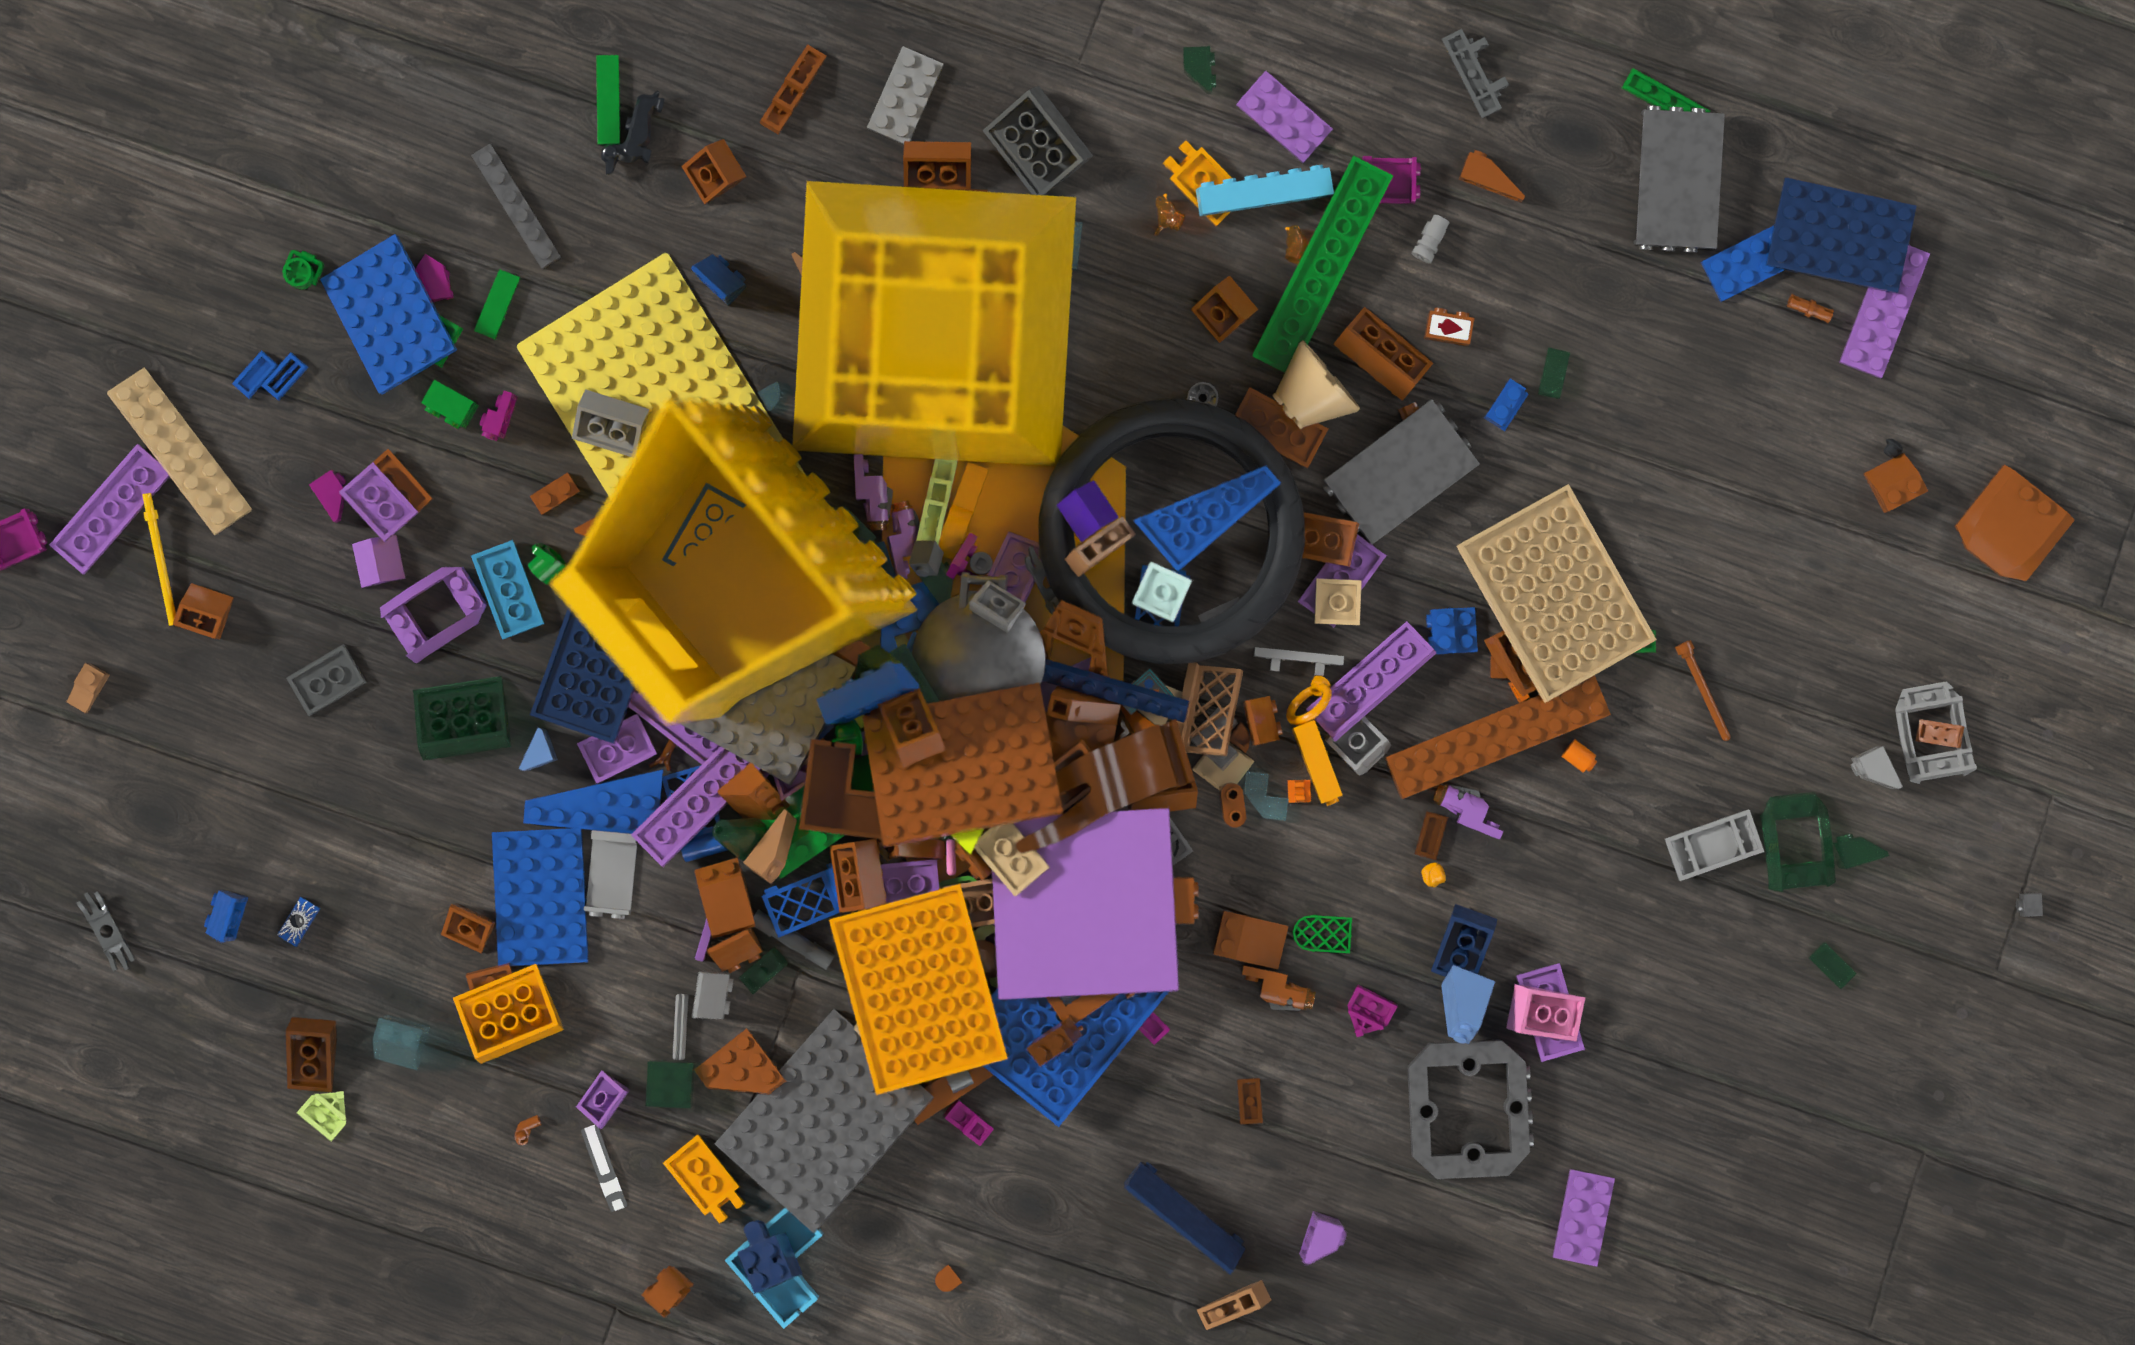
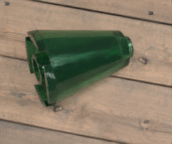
M757 818L720 820L713 828V837L738 859L745 861L769 830V827Z

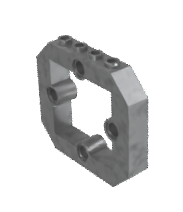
M1502 1040L1471 1041L1470 1044L1458 1042L1428 1043L1408 1065L1411 1151L1413 1158L1436 1179L1509 1176L1530 1153V1147L1534 1146L1533 1133H1529V1124L1533 1123L1532 1111H1528V1102L1532 1100L1531 1088H1527V1079L1531 1077L1530 1066H1526V1062ZM1467 1058H1472L1475 1062L1471 1070H1465L1463 1067V1062ZM1506 1063L1507 1098L1503 1107L1509 1120L1510 1151L1485 1152L1478 1143L1468 1142L1462 1147L1459 1154L1431 1155L1430 1122L1434 1121L1438 1116V1108L1435 1103L1429 1100L1427 1067L1457 1065L1461 1073L1472 1076L1479 1072L1481 1064ZM1514 1101L1521 1103V1110L1517 1113H1512L1510 1110V1105ZM1424 1105H1430L1432 1108V1113L1428 1117H1423L1420 1113V1109ZM1471 1148H1477L1479 1151L1478 1157L1474 1160H1470L1467 1157V1152Z

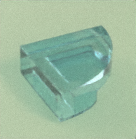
M778 382L758 392L768 412L772 411L779 402L780 387Z

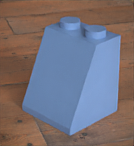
M1452 966L1441 985L1449 1037L1458 1043L1470 1044L1480 1029L1495 981L1457 966Z

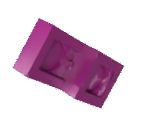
M958 1099L954 1101L943 1115L946 1120L979 1146L982 1145L994 1130L992 1126Z

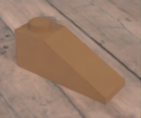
M1121 517L1074 549L1065 560L1079 577L1136 534L1126 520Z
M785 809L743 862L770 884L780 875L785 867L797 822Z
M1260 1280L1197 1309V1312L1206 1330L1261 1309L1271 1301V1298L1263 1281Z

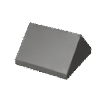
M988 580L971 599L969 610L1008 633L1026 603Z

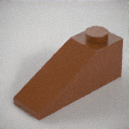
M1477 150L1474 153L1469 152L1459 180L1522 203L1525 195L1491 159L1486 158L1487 154Z

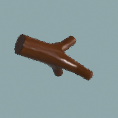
M669 739L663 752L654 762L649 764V767L652 768L664 762L667 771H670V758L676 744Z

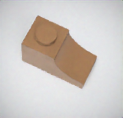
M85 663L74 681L73 690L66 702L82 712L88 713L110 675L90 663Z

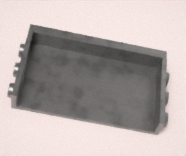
M1647 106V110L1641 111L1643 129L1636 240H1634V245H1639L1640 250H1653V246H1661L1662 251H1675V247L1684 248V252H1697V248H1717L1725 114L1705 113L1706 109L1692 108V112H1685L1682 107H1670V111L1661 110V106Z
M1432 399L1427 401L1425 405L1330 476L1323 479L1325 485L1322 487L1330 497L1332 495L1336 497L1339 501L1336 506L1343 515L1347 513L1352 519L1351 521L1359 523L1358 532L1361 531L1370 544H1374L1480 464L1469 450L1472 446L1465 437L1460 438L1457 434L1458 427L1453 420L1445 418L1443 415L1445 410L1438 401L1434 402Z

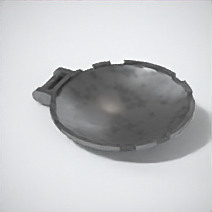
M962 572L960 594L938 605L921 624L913 644L912 667L914 678L919 684L923 697L928 704L1039 682L1041 685L1046 663L1045 646L1032 617L1023 609L1007 633L969 610V603L978 592L969 591L970 584L984 585L989 580L1007 591V575L992 577L970 575L969 572Z

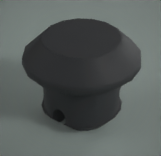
M1886 439L1887 445L1883 450L1885 455L1893 458L1898 451H1903L1902 445L1894 439Z

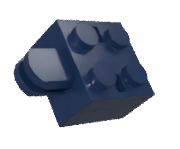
M756 1220L746 1224L744 1233L750 1247L737 1253L754 1294L771 1289L803 1274L786 1232L770 1237L764 1221Z

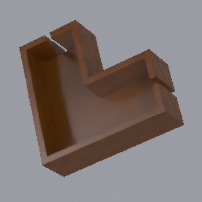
M811 739L799 829L882 840L875 792L850 789L856 744L836 742L835 747H831V741Z

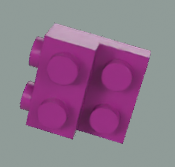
M503 391L502 395H498L495 407L498 408L497 412L488 409L487 414L483 413L480 426H483V432L481 436L497 441L498 437L505 438L518 398L516 395L507 391Z

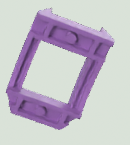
M442 567L381 606L380 612L381 618L385 617L408 653L406 657L415 663H419L429 654H432L457 636L479 624L487 603L464 567ZM443 580L466 617L428 640L405 604Z

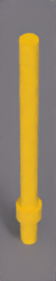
M151 493L142 494L146 511L144 512V517L149 525L169 626H172L176 611L157 519L159 518L157 510L154 509Z

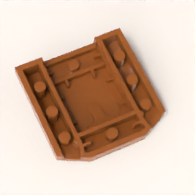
M2003 465L1957 522L1955 528L1962 538L1965 549L2001 577L2025 582L2075 520L2067 511L2019 473Z

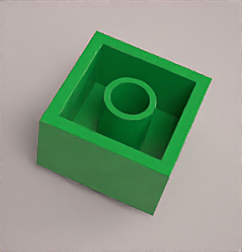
M436 380L433 381L421 402L426 406L425 411L437 418H440L441 415L445 416L444 421L457 429L460 426L467 428L479 407L472 400Z

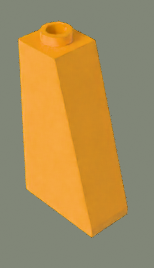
M1315 720L1292 728L1320 803L1326 802V805L1329 806L1339 802L1338 797L1343 795Z

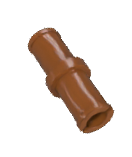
M1791 294L1787 304L1788 308L1805 313L1806 317L1812 316L1826 323L1830 322L1834 312L1833 309L1816 304L1814 300L1808 301L1794 294Z

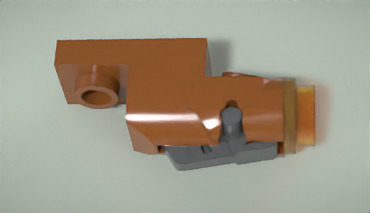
M1243 965L1241 974L1246 975L1245 980L1258 982L1259 978L1263 979L1259 996L1270 1004L1271 1009L1312 1010L1316 992L1310 991V988H1303L1291 982L1286 984L1287 974Z

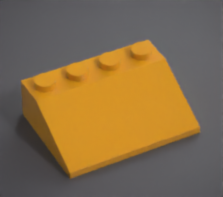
M537 964L453 997L474 1058L480 1064L564 1030Z

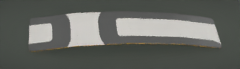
M592 1125L582 1129V1136L610 1211L614 1212L627 1207V1202L599 1128L596 1125Z

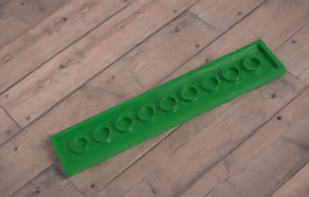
M1353 155L1252 355L1253 357L1285 373L1299 343L1304 341L1308 345L1393 175Z

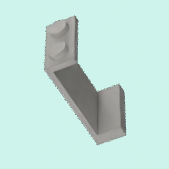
M592 830L591 839L593 841L586 906H584V911H589V916L602 917L603 913H612L611 918L625 919V915L631 914L638 842L629 833Z

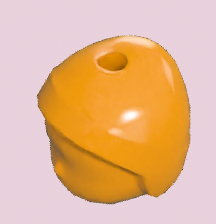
M1436 862L1430 863L1421 871L1423 881L1429 887H1436L1446 881V875L1441 864Z

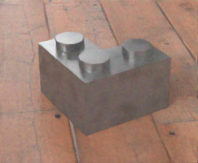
M1219 707L1211 714L1210 718L1221 711ZM1222 715L1213 722L1218 730L1226 725L1227 718ZM1235 719L1233 721L1232 729L1238 724ZM1212 725L1201 731L1205 739L1216 732ZM1197 734L1191 741L1198 746L1203 742V739ZM1218 736L1209 744L1212 749H1221L1223 740ZM1229 745L1227 756L1205 755L1224 771L1238 756V753Z

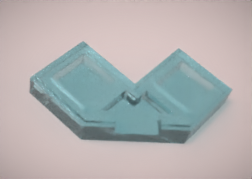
M1246 771L1244 794L1260 815L1266 819L1286 821L1288 799L1266 796L1269 774Z

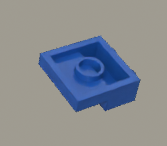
M1475 607L1430 610V614L1426 615L1427 628H1431V637H1428V644L1435 650V655L1478 652Z

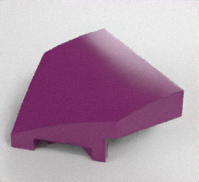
M425 254L415 270L432 302L454 298L449 282L450 272L446 270L443 264Z
M1357 985L1347 1005L1356 1036L1360 1037L1369 1032L1379 1029L1383 1030L1385 1026H1388L1398 1004Z

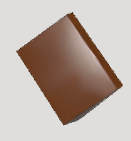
M454 903L449 908L441 935L482 953L496 921Z

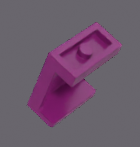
M1362 157L1363 161L1393 175L1379 204H1415L1416 198H1420V185H1416V176H1420L1421 163H1417V157Z
M24 508L21 512L0 521V571L47 550L45 546L47 539L42 531L39 532L36 526L38 519L33 511L30 512L29 509Z

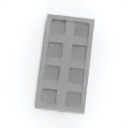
M902 46L867 129L901 144H904V141H910L944 64Z

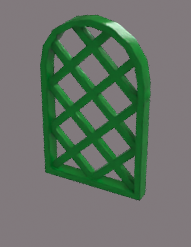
M1318 915L1304 916L1294 925V940L1299 947L1312 952L1350 953L1352 918ZM1306 918L1315 919L1311 923H1309V921ZM1321 918H1329L1331 920L1325 924ZM1336 919H1345L1347 921L1341 925ZM1302 920L1308 924L1303 930L1297 926ZM1317 920L1323 925L1318 932L1312 926ZM1333 921L1339 926L1334 932L1328 927ZM1348 922L1349 933L1343 928ZM1308 928L1315 932L1310 939L1304 934ZM1325 928H1326V929L1330 932V934H1331V935H1330L1329 937H1327L1326 939H1324V938L1319 934V933H1321ZM1296 929L1300 932L1298 935L1295 934ZM1342 929L1346 936L1340 941L1335 934ZM1301 935L1307 940L1303 945H1300L1297 941V938ZM1316 936L1323 941L1317 947L1312 943ZM1332 937L1338 941L1333 948L1327 943ZM1347 938H1348V949H1347L1346 946L1343 944V942H1344ZM1310 943L1314 949L1305 948V946ZM1325 944L1330 950L1319 948ZM1341 945L1346 951L1335 949Z

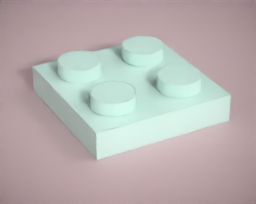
M1150 562L1132 604L1174 622L1192 580Z

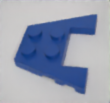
M924 582L911 585L916 595L910 601L918 610L881 629L880 664L900 660L901 656L894 637L919 630L929 613L940 605Z

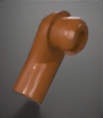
M538 1115L521 1121L518 1124L514 1136L517 1144L522 1146L527 1144L531 1129L542 1125Z

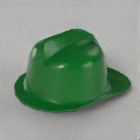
M852 719L847 723L837 725L835 727V738L831 739V742L856 744L855 755H860L863 750V742L857 721Z

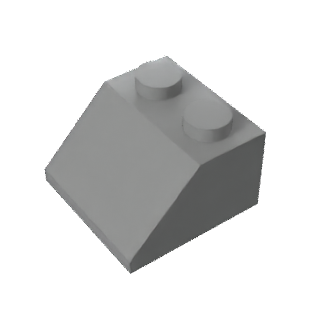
M1883 746L1873 747L1851 758L1853 761L1851 768L1856 776L1859 775L1861 779L1889 789H1900L1903 787Z

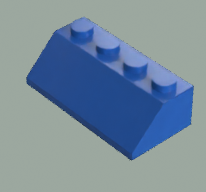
M889 661L879 666L880 669L875 672L870 670L860 675L861 678L856 681L850 679L841 684L842 687L837 690L831 688L824 691L823 696L816 700L826 724H844L879 708L878 704L919 689L920 686L901 663Z

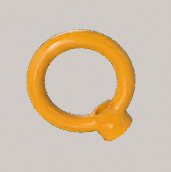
M1315 676L1311 686L1304 689L1292 700L1286 712L1288 722L1293 725L1305 724L1324 711L1332 697V690L1329 687L1330 683L1325 677ZM1312 695L1322 696L1319 703L1309 712L1301 716H1295L1298 707L1308 697Z

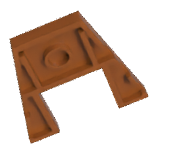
M1061 600L1040 633L1045 646L1046 659L1050 660L1053 642L1054 638L1091 654L1089 672L1109 677L1102 618Z

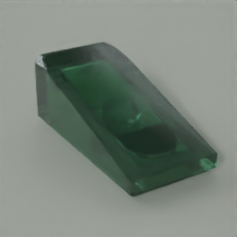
M773 947L744 972L739 979L754 994L789 963Z

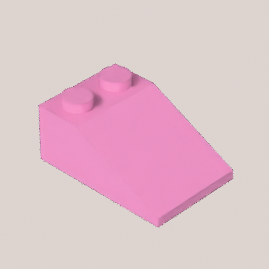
M1515 984L1506 1028L1523 1034L1577 1042L1585 997Z

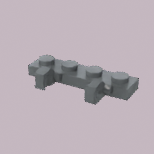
M1462 29L1442 38V42L1481 119L1501 110L1502 107L1497 99L1501 96L1499 91L1508 87L1509 84L1505 77L1492 83L1491 79H1487L1477 60L1479 57L1477 52L1489 46L1486 38L1483 37L1476 42L1472 38L1467 40Z

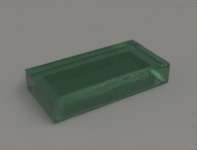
M1825 942L1808 957L1839 989H1842L1857 974Z

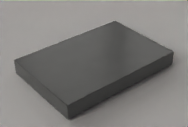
M345 644L286 678L308 716L317 713L367 683Z

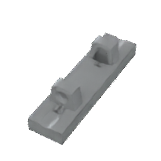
M1254 647L1253 657L1271 659L1270 671L1276 672L1280 670L1281 660L1315 663L1314 675L1324 676L1325 665L1342 666L1344 663V656L1259 647Z

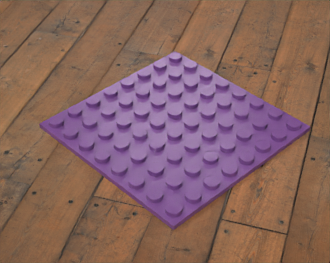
M1169 809L1111 812L1074 835L1053 845L1036 850L1050 868L1016 897L992 870L999 999L1179 990ZM1062 815L1016 822L1014 825L1026 837L1049 825Z

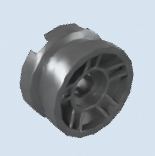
M1196 383L1189 390L1187 400L1200 402L1198 397L1202 394L1207 396V400L1201 403L1217 406L1218 392L1210 383Z

